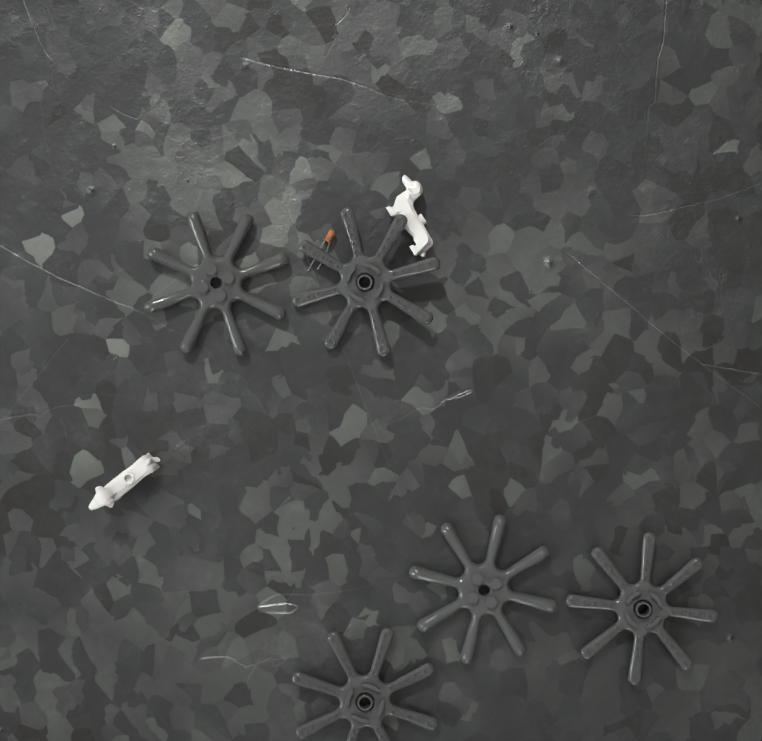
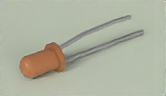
M329 230L324 238V242H329L328 247L335 235L334 230Z

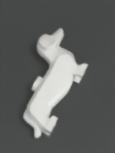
M403 175L402 182L406 190L396 197L393 207L388 206L386 209L391 217L398 214H403L407 217L408 222L404 229L414 238L416 245L409 247L415 256L421 253V256L425 257L426 251L433 245V240L424 226L427 224L422 214L418 215L414 209V202L423 193V188L418 181H412L406 175Z
M148 452L107 485L96 487V494L88 506L89 509L95 510L103 506L112 508L115 501L130 491L145 476L153 473L160 467L157 463L160 462V459L152 457Z

